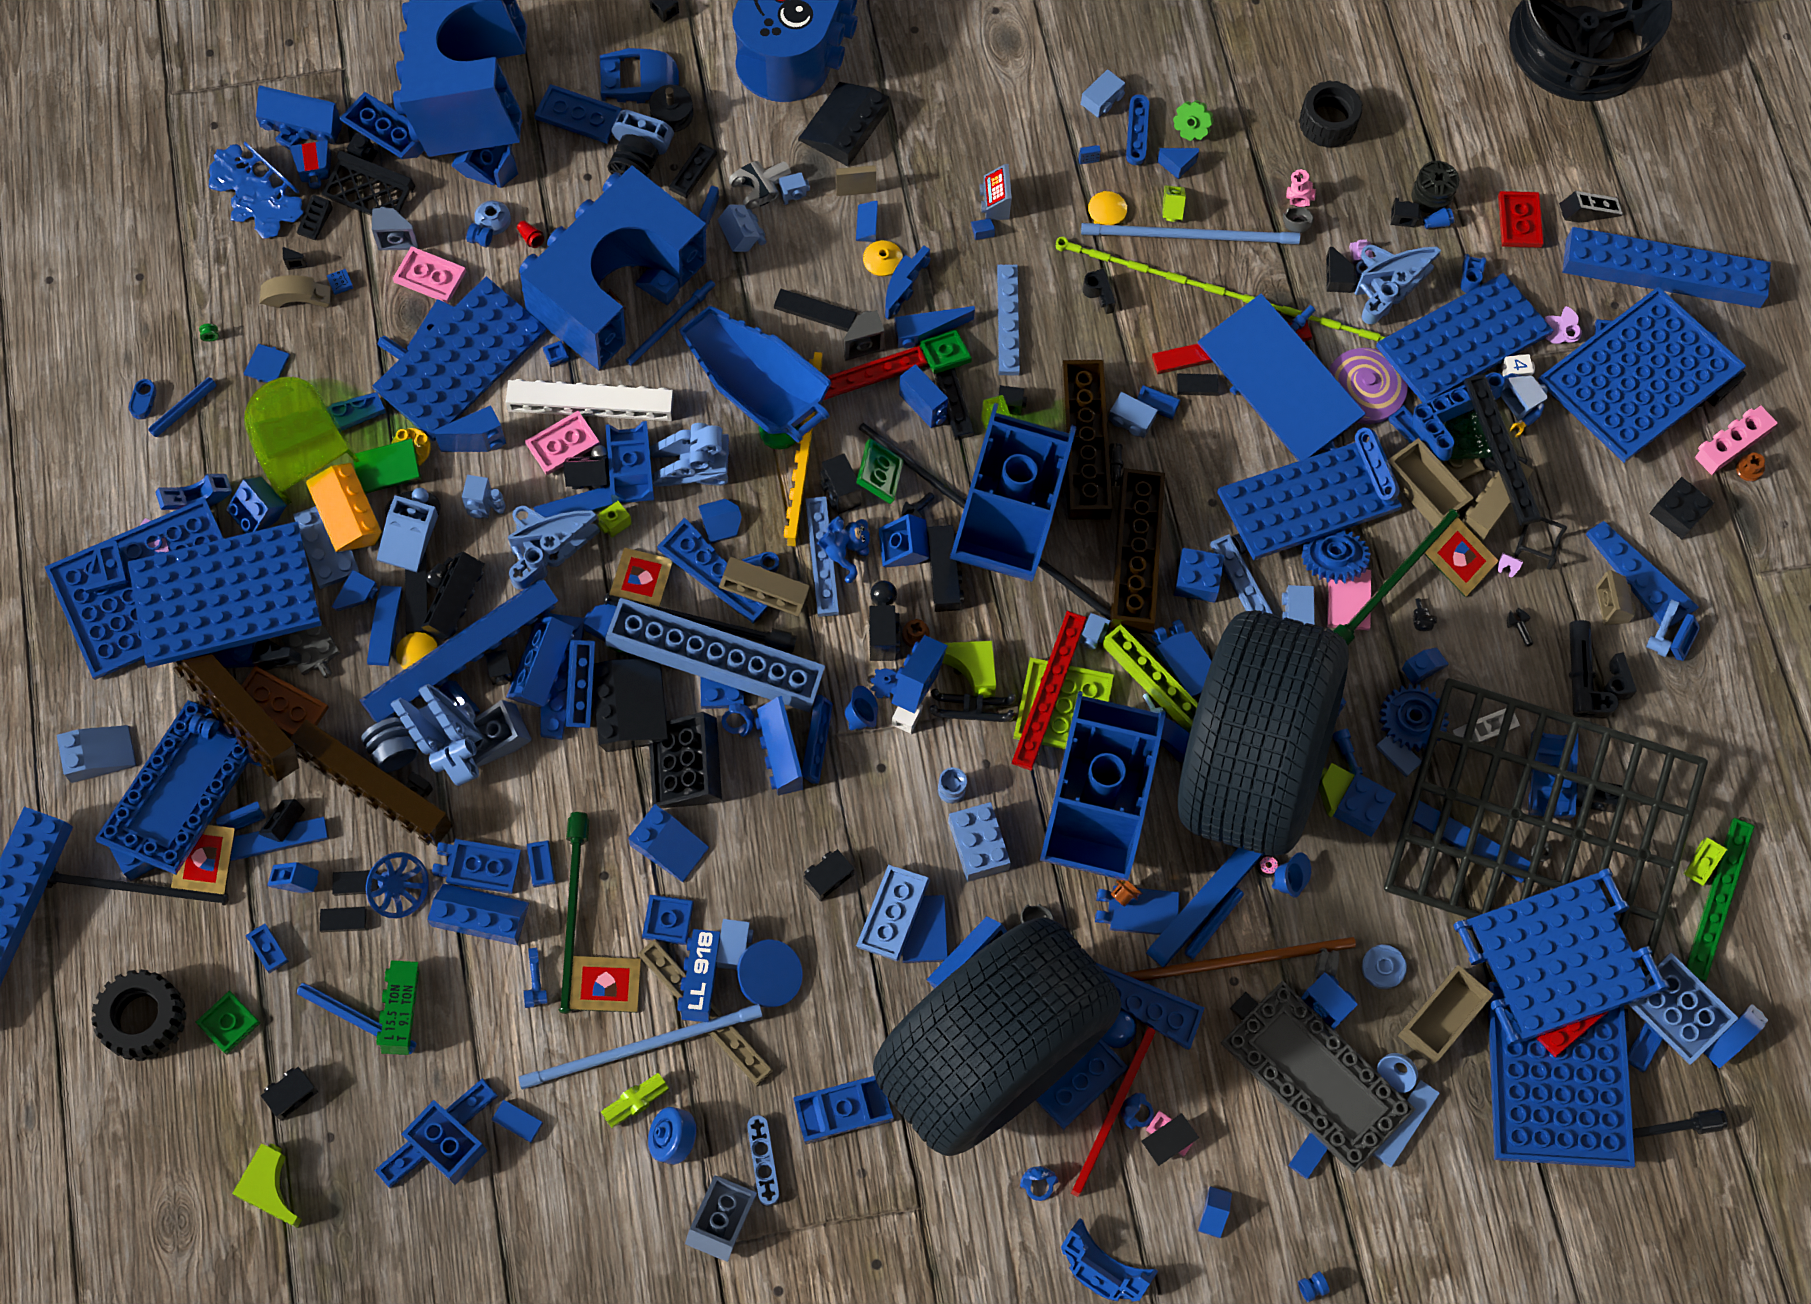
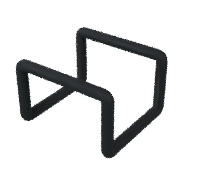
M1542 517L1541 521L1562 528L1556 538L1551 556L1522 546L1529 526L1527 524L1523 527L1514 557L1517 558L1522 550L1549 559L1547 569L1550 570L1556 562L1557 548L1567 526Z

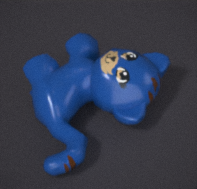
M837 516L827 526L828 532L822 535L817 544L824 549L831 560L838 562L843 568L849 570L850 573L845 577V582L852 583L855 581L858 572L856 565L845 559L846 547L856 551L858 555L868 556V544L870 542L868 522L860 519L856 522L848 523L843 528L844 519Z

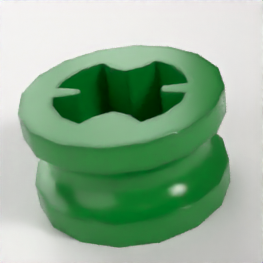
M203 324L199 327L201 340L210 342L218 339V327L215 324Z

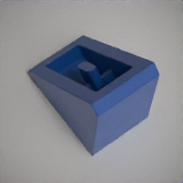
M1160 148L1157 160L1160 165L1179 179L1197 162L1199 148Z
M1209 1187L1198 1232L1221 1238L1230 1212L1232 1193Z

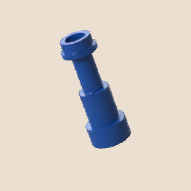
M1342 729L1333 733L1334 742L1338 743L1341 754L1345 756L1350 768L1348 772L1356 775V773L1362 775V767H1358L1353 755L1355 751L1350 741L1351 735L1349 730Z

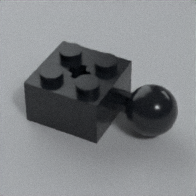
M881 580L876 582L870 591L871 600L877 605L869 606L870 661H895L896 653H900V614L895 613V605H892L897 598V589L891 582Z

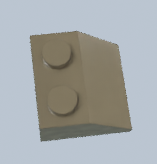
M1608 570L1595 587L1603 624L1629 623L1636 613L1635 604L1632 603L1630 597L1631 586L1627 584L1626 576Z

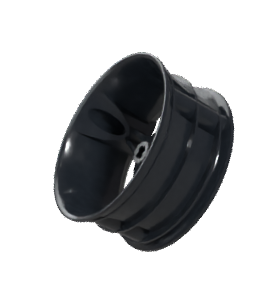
M1522 0L1516 7L1510 22V48L1515 61L1525 75L1549 93L1565 99L1584 102L1610 99L1628 91L1644 75L1649 65L1653 48L1660 42L1669 27L1672 17V0H1618L1624 5V8L1601 12L1589 6L1568 7L1556 0ZM1535 16L1541 17L1555 29L1557 43L1544 32ZM1629 28L1633 33L1642 36L1641 51L1633 55L1617 59L1594 58L1603 54L1608 49L1613 40V35L1617 32Z

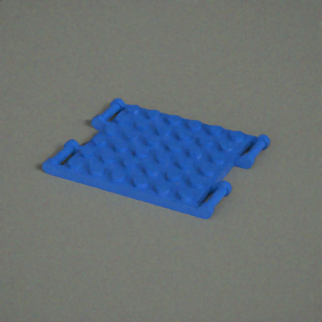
M1610 868L1479 916L1458 921L1453 925L1455 931L1459 932L1469 953L1471 965L1488 961L1505 998L1491 1002L1490 1006L1496 1012L1502 1024L1509 1046L1663 992L1670 987L1667 980H1664L1651 956L1652 951L1649 946L1635 952L1632 951L1615 915L1627 911L1630 907L1627 901L1623 900L1612 878L1613 873ZM1598 882H1605L1616 904L1615 906L1610 907ZM1467 929H1473L1484 953L1477 952ZM1637 960H1644L1655 985H1649ZM1504 1008H1510L1521 1033H1515Z

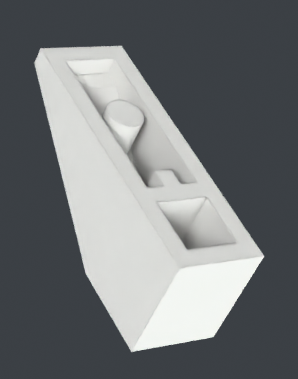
M1506 708L1479 718L1472 741L1481 743L1497 736ZM1515 713L1509 730L1520 726ZM1467 724L1453 730L1454 734L1463 737Z

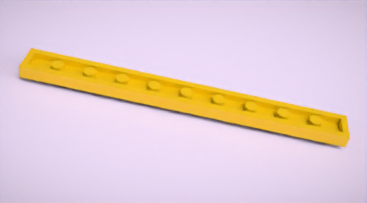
M814 352V358L810 359L809 363L820 372L823 363V353ZM813 412L810 416L803 420L800 423V426H803L807 421L814 417L815 412ZM813 428L802 436L803 439L798 443L801 444L800 451L796 450L795 463H798V467L793 469L792 481H795V487L790 488L789 500L793 501L792 507L788 506L786 519H790L789 526L785 525L784 538H787V546L796 547Z

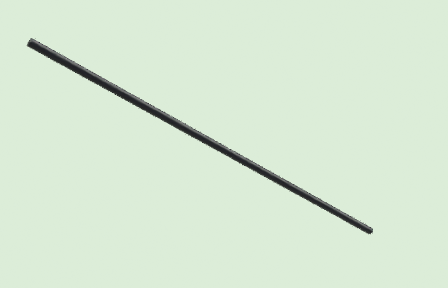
M865 423L860 425V431L902 458L906 466L964 509L966 500ZM1040 558L1038 566L1110 620L1111 611ZM1128 631L1143 647L1159 658L1155 652V644L1139 632Z

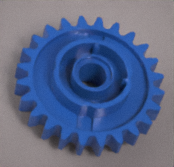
M1344 529L1341 532H1335L1306 542L1303 545L1302 551L1303 565H1307V571L1312 570V576L1318 574L1319 580L1326 578L1327 583L1332 579L1335 584L1339 580H1342L1343 583H1346L1347 579L1354 581L1355 576L1360 578L1361 573H1365L1366 567L1369 566V547L1365 546V541H1359L1360 536L1353 537V532L1346 534Z
M1411 684L1408 685L1407 689L1400 686L1399 692L1394 689L1391 693L1392 695L1388 694L1385 698L1386 701H1383L1381 705L1384 709H1381L1379 712L1383 716L1379 722L1385 724L1381 730L1388 731L1386 737H1394L1392 743L1400 741V748L1406 745L1409 751L1412 747H1415L1416 751L1419 752L1421 746L1424 749L1426 748L1440 698H1435L1436 692L1429 694L1428 687L1424 691L1421 690L1419 684L1416 689H1413ZM1445 712L1441 731L1447 732L1445 727L1448 726L1449 721L1445 719L1449 716V713ZM1410 715H1415L1419 721L1412 720Z

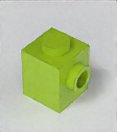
M616 501L598 514L599 528L604 534L608 533L611 538L632 525L630 514L619 501Z

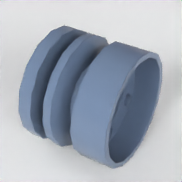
M399 717L382 720L368 728L361 736L367 752L372 754L370 758L373 764L385 773L396 771L406 766L419 753L412 737L408 736V729H406Z

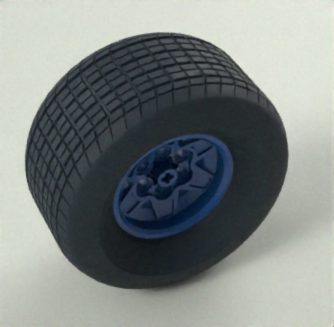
M1256 610L1237 614L1227 625L1206 676L1182 768L1178 793V812L1181 823L1189 831L1198 836L1202 835L1203 838L1212 839L1217 842L1223 840L1224 844L1239 848L1244 846L1246 850H1254V852L1260 854L1265 852V855L1270 856L1286 854L1298 843L1315 799L1345 687L1349 652L1346 641L1340 635L1330 629L1324 630V627L1309 623L1304 625L1302 621L1287 617L1283 619L1282 616L1267 612L1262 614V611Z
M1036 918L1024 922L1001 935L971 957L904 1017L882 1043L873 1063L875 1079L880 1089L883 1090V1093L892 1104L897 1107L901 1115L904 1116L909 1124H912V1128L920 1138L927 1142V1146L945 1156H954L966 1152L1021 1113L1095 1046L1112 1027L1121 1010L1119 993L1114 983H1110L1111 979L1096 965V962L1085 949L1081 948L1078 941L1064 926L1049 918Z

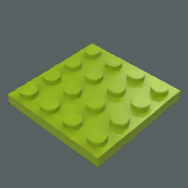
M1030 657L1013 739L1020 740L1048 664L1046 660ZM1070 666L1041 745L1065 749L1078 692L1082 691V696L1109 702L1114 674Z

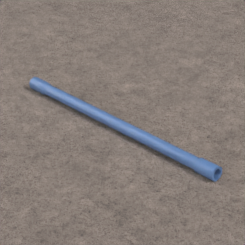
M1096 223L1081 224V235L1275 242L1297 245L1300 243V233L1295 232L1276 233L1119 226Z
M753 1005L740 1009L737 1012L711 1019L709 1022H701L542 1071L518 1076L520 1087L523 1090L581 1070L740 1022L761 1018L763 1016L760 1005Z

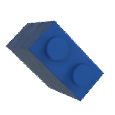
M915 364L900 376L899 395L932 428L946 420L948 397Z

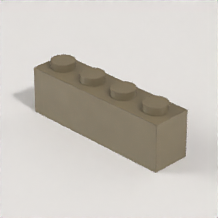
M733 557L729 558L719 585L721 589L795 616H799L810 587L801 581L787 578L779 573L768 571L760 566H755Z

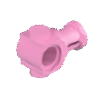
M1296 170L1291 175L1292 184L1291 187L1287 188V199H1290V205L1298 207L1310 206L1311 201H1315L1316 189H1313V183L1309 181V174L1305 170Z

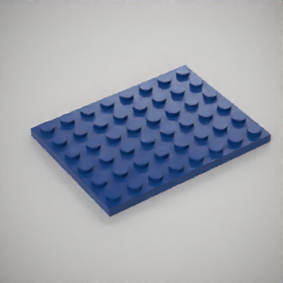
M1658 286L1541 375L1538 382L1545 384L1551 395L1625 463L1744 371L1746 365Z
M205 498L44 567L94 680L144 659L128 562L166 553L155 551L162 546V538L165 537L169 552L224 539ZM160 540L158 546L154 548L148 546V543ZM117 541L127 583L86 593L84 585L87 584L89 577L88 570L93 561L92 555L95 546Z
M298 521L128 562L147 668L322 626Z
M1488 982L1487 989L1493 993V996L1488 1000L1494 1160L1633 1169L1635 1167L1624 1006L1610 1010L1555 1058L1536 1038L1512 1046L1508 1045L1506 1041L1507 1035L1496 1012L1490 1006L1491 1002L1504 999L1505 997L1498 982ZM1504 1008L1515 1033H1521L1510 1008Z

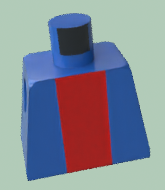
M328 141L290 146L301 182H309V187L312 189L320 188L321 180L330 177L331 149Z

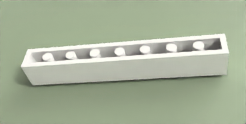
M522 379L508 380L506 394L508 412L571 415L579 411L582 416L672 421L674 404L673 390L667 388L648 389L644 386L631 388L624 385L614 387L605 384H567L561 381L547 383L542 380L535 382Z

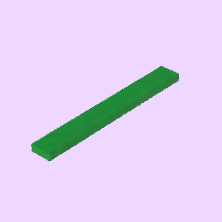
M1735 817L1731 820L1723 845L1727 850L1717 865L1686 963V967L1702 983L1707 981L1755 825Z

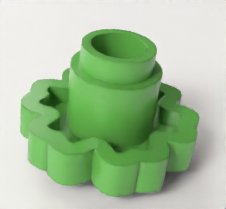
M1195 100L1192 103L1186 101L1177 108V115L1173 118L1174 128L1180 130L1182 138H1186L1189 141L1194 138L1201 140L1210 133V126L1214 123L1213 113L1207 110V105L1199 100Z

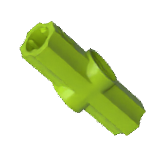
M657 1073L639 1086L635 1085L626 1090L620 1096V1099L604 1108L601 1113L609 1126L614 1128L631 1115L636 1116L643 1112L652 1101L666 1093L669 1088L661 1075Z

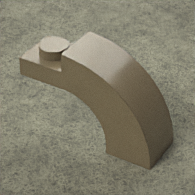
M279 276L269 279L261 285L259 303L280 308L285 303L297 301L327 308L330 302L331 286L315 283L314 278L307 276Z

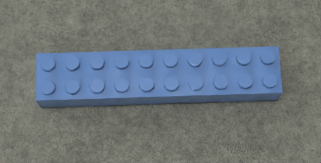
M623 598L619 599L605 641L607 646L770 700L782 696L785 705L809 713L825 665Z

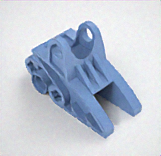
M1375 245L1365 246L1361 252L1363 260L1359 261L1355 267V272L1360 278L1355 295L1367 294L1370 298L1364 306L1361 315L1362 320L1367 324H1375L1383 316L1388 315L1393 304L1400 303L1414 287L1433 271L1434 265L1431 263L1440 255L1441 250L1438 247H1423L1393 255ZM1371 250L1376 256L1369 258L1365 252ZM1363 265L1368 267L1364 272H1361L1359 269Z
M695 423L691 425V430H681L650 446V457L652 458L679 456V460L652 473L653 487L693 482L715 486L727 484L729 434H722L723 429L719 426Z
M527 506L517 507L512 514L513 520L517 524V531L508 536L512 553L519 559L509 570V577L513 587L522 590L530 586L534 581L544 579L548 573V565L550 567L561 565L565 559H568L576 550L584 546L587 540H591L600 532L599 527L596 524H591L597 519L596 514L590 510L573 511L551 517H543ZM521 511L528 513L526 519L519 520L516 516ZM555 553H557L558 559L554 560L552 558V560H550V554L555 555Z
M430 684L418 690L428 703L427 706L419 710L401 697L392 701L391 706L400 717L406 729L409 730L408 732L414 741L417 742L419 749L424 754H430L429 762L434 771L439 773L446 770L451 780L457 786H461L479 777V770L472 756L476 755L477 752L474 743L483 739V736L474 725L476 716L469 703L466 702L457 706L446 695Z

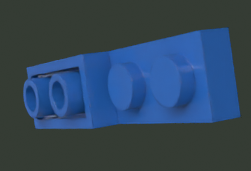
M925 245L922 246L912 259L905 255L890 279L885 305V318L888 320L893 314L896 315L899 312L901 304L905 300L908 301L911 298L913 282L917 279L919 271L922 268H926L930 263V249Z

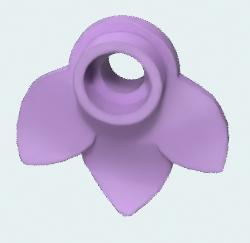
M1566 306L1561 317H1545V321L1553 329L1552 334L1546 337L1549 342L1553 344H1560L1565 341L1574 343L1581 338L1582 330L1577 325L1578 315L1571 308ZM1573 331L1575 335L1569 336L1567 332Z

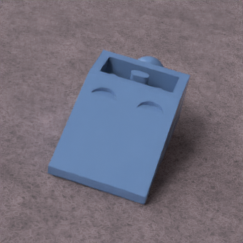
M416 488L412 492V500L394 496L387 515L377 561L418 572L438 518L436 508L424 504L429 498L427 490Z

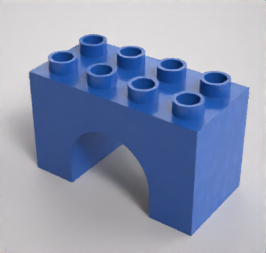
M409 0V2H404L402 4V13L407 25V31H401L399 34V42L404 54V60L397 61L396 63L401 90L394 91L393 101L398 115H406L408 118V130L411 140L413 142H421L428 157L519 143L522 112L497 61L498 58L526 54L527 23L517 1Z
M634 166L628 168L622 175L618 172L613 173L603 185L602 191L604 193L595 202L591 199L584 201L576 211V220L567 229L563 226L555 229L547 241L549 247L539 257L536 254L529 255L519 268L526 311L598 371L626 344L623 306L599 287L602 280L619 268L631 265L644 266L666 271L678 279L679 289H681L706 263V223ZM612 242L618 244L620 247H622L624 250H626L628 253L634 256L637 259V261L633 262L631 259H629L626 255H624L617 248H615Z

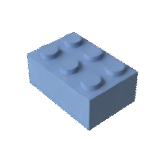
M991 802L949 814L948 823L967 882L1009 870L1010 859Z

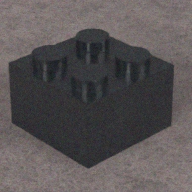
M845 453L821 462L822 470L819 471L821 476L820 484L823 491H827L830 496L828 501L831 508H836L839 515L861 506V486L856 483L857 478Z
M1681 477L1658 501L1649 514L1682 540L1715 502Z

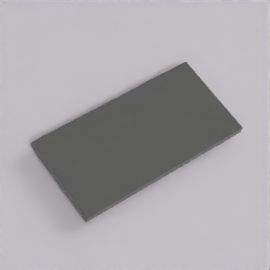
M1283 980L1220 1043L1353 1174L1416 1110Z

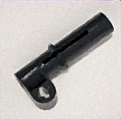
M1586 620L1572 621L1569 623L1571 654L1569 678L1572 680L1573 715L1582 718H1607L1617 709L1619 702L1617 697L1610 692L1594 691L1596 672L1593 671L1591 622Z

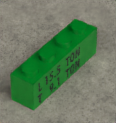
M391 960L390 968L385 970V982H388L387 989H383L382 1003H385V1008L380 1010L379 1024H382V1031L377 1032L376 1045L380 1046L381 1054L409 1055L419 979L418 962Z

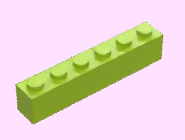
M1120 624L1105 637L1103 647L1183 729L1190 733L1198 703Z

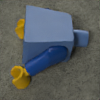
M1510 373L1504 376L1501 397L1517 420H1522L1521 423L1513 424L1510 432L1514 428L1520 430L1515 438H1518L1526 426L1529 427L1540 418L1545 407L1543 403L1547 400L1546 394L1548 389L1545 384H1538L1531 375L1522 376Z

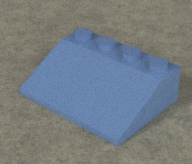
M1669 953L1656 966L1670 987L1663 992L1629 1003L1628 1005L1691 1065L1738 1017L1672 953ZM1649 972L1645 977L1649 985L1652 986L1655 985V982Z

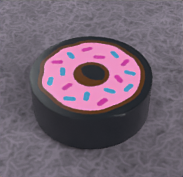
M1264 855L1257 863V870L1263 877L1271 878L1275 876V870L1280 866V863L1275 856Z

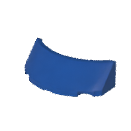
M1081 1218L1070 1230L1061 1246L1062 1253L1067 1256L1071 1264L1069 1269L1085 1287L1110 1300L1131 1299L1132 1302L1140 1301L1158 1273V1270L1155 1268H1134L1111 1258L1094 1242L1086 1229L1084 1220Z

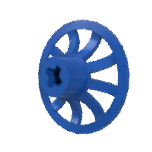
M394 852L382 857L374 864L366 881V895L371 907L380 915L388 918L397 919L412 914L420 907L427 895L429 886L427 870L417 857L409 853ZM402 857L401 864L394 871L390 859ZM408 859L417 865L413 870L403 873ZM385 863L387 871L381 875L375 873ZM421 872L423 883L407 881V879ZM374 878L378 880L379 889L371 892L372 879ZM416 888L422 889L419 898L416 900L405 889ZM385 893L384 902L379 907L373 897ZM400 895L412 903V906L407 910L403 911ZM391 897L395 901L396 913L385 911L390 904Z

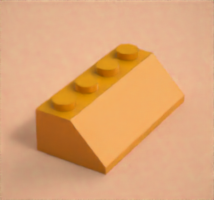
M351 463L332 465L306 481L336 552L369 547L376 544L382 531Z

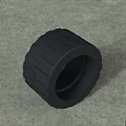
M1330 80L1314 85L1307 92L1300 112L1299 123L1303 135L1312 143L1327 148L1346 144L1355 134L1362 115L1363 104L1359 94L1349 85L1340 81ZM1321 106H1331L1339 109L1347 119L1341 122H1329L1318 116L1314 109Z

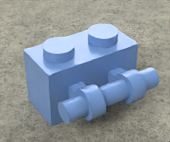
M728 205L717 219L733 252H748L756 241H758L759 245H764L767 242L764 230L757 223V216L752 213L751 209H746L745 205Z
M467 475L462 494L467 514L477 519L482 517L488 518L491 507L499 514L504 513L506 505L503 495L498 489H491L488 478Z

